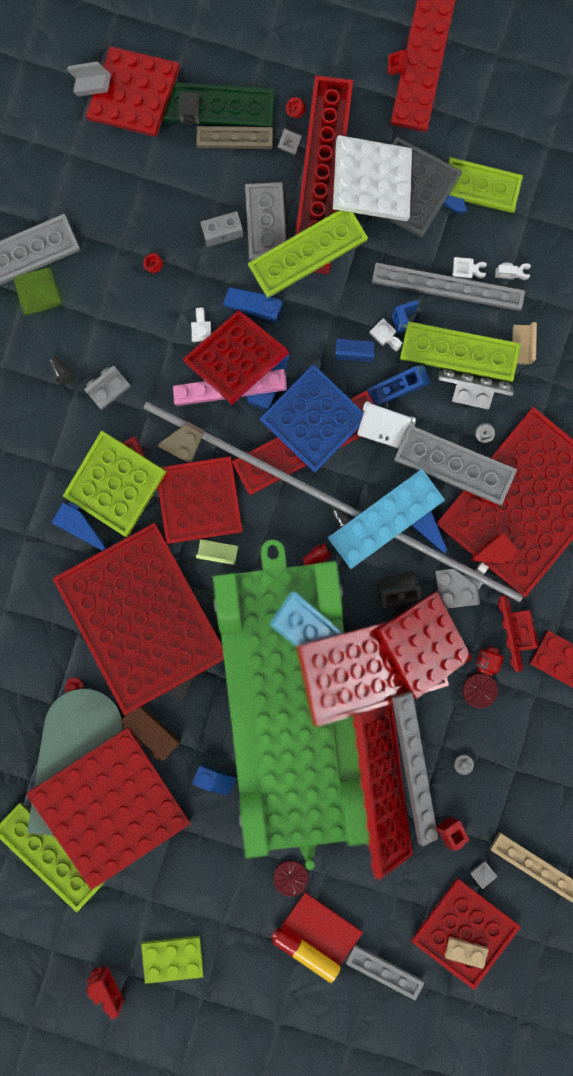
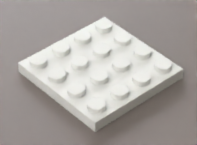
M338 135L336 139L333 209L408 221L410 218L412 148Z

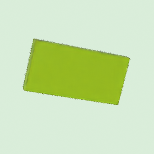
M449 158L448 164L462 171L460 179L449 196L462 198L465 202L514 213L523 175Z

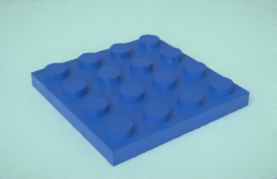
M313 364L260 418V421L316 473L360 427L364 412Z

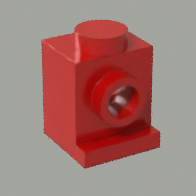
M448 817L436 826L446 847L453 851L463 848L464 844L469 841L460 820Z

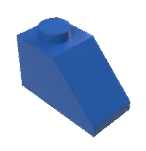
M201 762L192 784L210 792L229 795L237 777Z

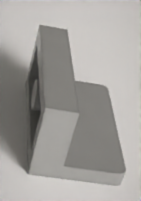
M91 62L68 66L67 71L76 78L73 93L77 96L108 92L111 74L100 63Z

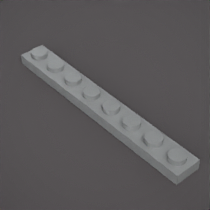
M375 263L372 279L374 284L517 311L522 310L525 295L524 290L381 263Z
M406 692L393 697L392 701L419 845L424 846L437 840L438 835L413 693Z

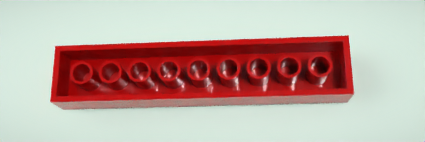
M315 76L295 236L337 212V210L333 209L336 139L338 135H347L353 80ZM331 262L314 271V273L329 274Z

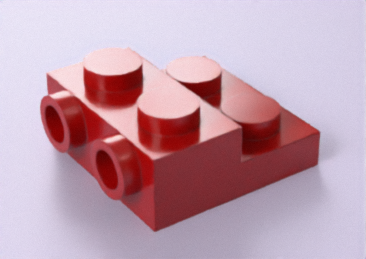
M97 967L90 972L92 976L87 979V995L90 1000L93 999L95 1005L103 1002V1010L106 1014H109L112 1020L119 1016L124 999L109 967Z

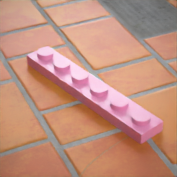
M285 370L269 371L241 397L287 390ZM205 381L173 386L174 404L176 406L225 399Z

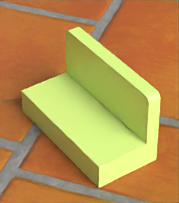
M200 539L196 558L235 565L238 546Z

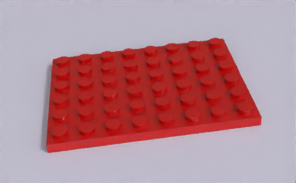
M534 407L530 409L491 456V459L517 469L503 504L500 506L463 490L436 523L441 530L473 556L499 534L504 533L519 550L515 554L516 558L509 564L506 562L504 564L481 563L487 565L488 569L516 592L523 595V598L529 594L573 540V439Z
M155 523L52 578L124 715L129 714L224 660L222 644Z

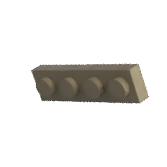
M197 126V148L272 149L273 127Z

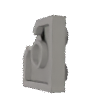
M456 569L435 571L439 596L446 608L480 604L477 584L465 577L460 571Z

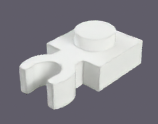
M455 257L453 260L452 277L471 280L473 274L477 278H484L486 273L479 272V268H485L487 263L479 262L475 265L473 264L474 259Z

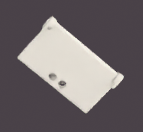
M367 401L363 407L364 414L358 435L400 448L409 425L414 426L416 418L373 405Z

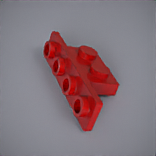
M502 595L498 605L500 611H503L504 619H502L504 630H507L508 638H506V643L512 654L510 663L515 672H520L524 669L520 651L538 648L531 610L512 613L509 596Z

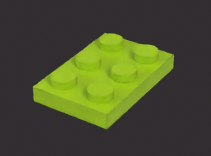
M200 936L142 942L145 984L203 978Z

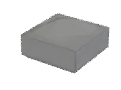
M284 128L277 148L295 155L302 136Z
M485 860L469 872L482 889L497 878V875Z

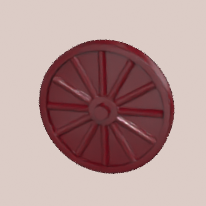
M473 674L467 678L463 685L465 700L475 708H486L493 704L497 698L498 688L496 682L486 674Z
M292 860L285 861L274 872V885L285 896H297L307 887L308 873L301 863Z

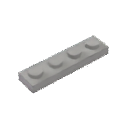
M356 944L346 959L347 965L413 1000H416L424 985L422 979Z

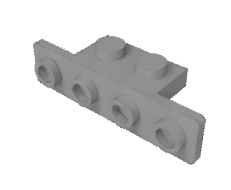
M448 369L439 370L438 380L456 384L452 402L489 409L494 392L510 396L514 394L513 386L507 382H492L491 379L485 377L478 379L467 373L462 375L455 374L454 371Z

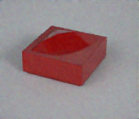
M403 49L389 54L388 74L395 75L406 71L408 57L406 50Z

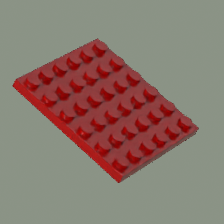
M128 727L26 794L90 890H93L191 824Z

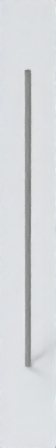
M146 402L144 405V409L179 427L187 423L149 402ZM204 432L202 439L347 514L357 517L362 513L223 440ZM403 533L394 537L518 602H521L523 595Z

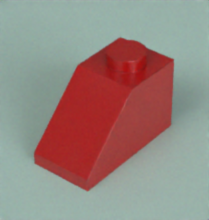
M501 533L471 559L474 562L504 564L506 562L509 564L516 558L515 554L519 550L504 533Z

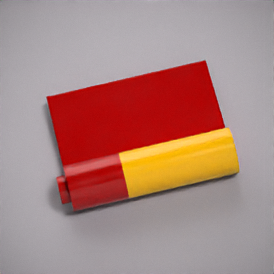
M305 892L282 926L274 930L271 938H273L272 943L329 983H332L339 974L341 963L363 931Z

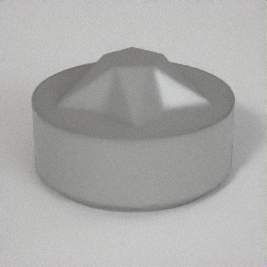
M489 423L479 424L475 431L476 438L483 443L490 442L495 436L494 427Z
M461 754L454 759V768L458 773L466 775L473 770L474 763L468 755Z

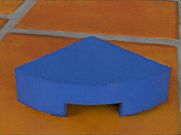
M448 196L444 203L447 208L456 211V213H466L467 211L464 199Z

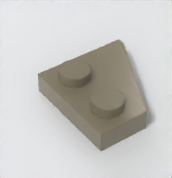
M187 422L165 440L163 439L158 444V447L191 463L205 430Z

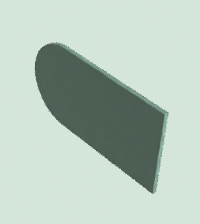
M90 688L76 689L60 696L52 704L45 718L34 787L122 731L120 712L108 696ZM32 804L27 833L53 835Z

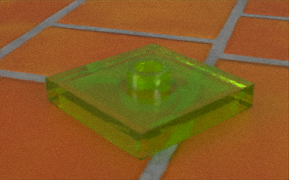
M50 267L13 278L24 315L61 305Z

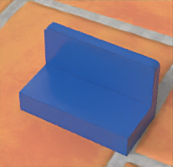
M417 300L395 307L392 320L397 334L405 332L409 324L407 316L415 313L418 306Z
M337 339L335 359L373 362L375 342Z

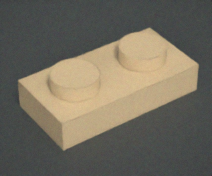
M449 936L444 956L450 960L484 969L488 948Z

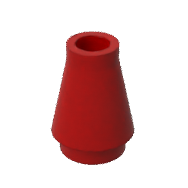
M319 544L302 560L305 566L329 561L332 555L325 544Z

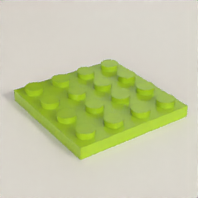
M101 431L63 497L123 536L128 537L167 471L108 433Z

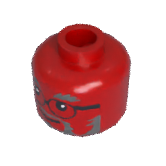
M488 646V649H481L475 662L479 672L490 676L499 673L504 658L498 654V649Z

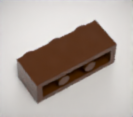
M144 706L130 712L121 720L123 723L122 727L124 729L128 727L138 737L136 740L142 746H147L152 750L151 754L157 760L162 759L164 761L181 742Z

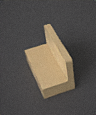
M532 322L530 325L513 326L512 342L521 344L517 364L531 365L536 360L537 322Z

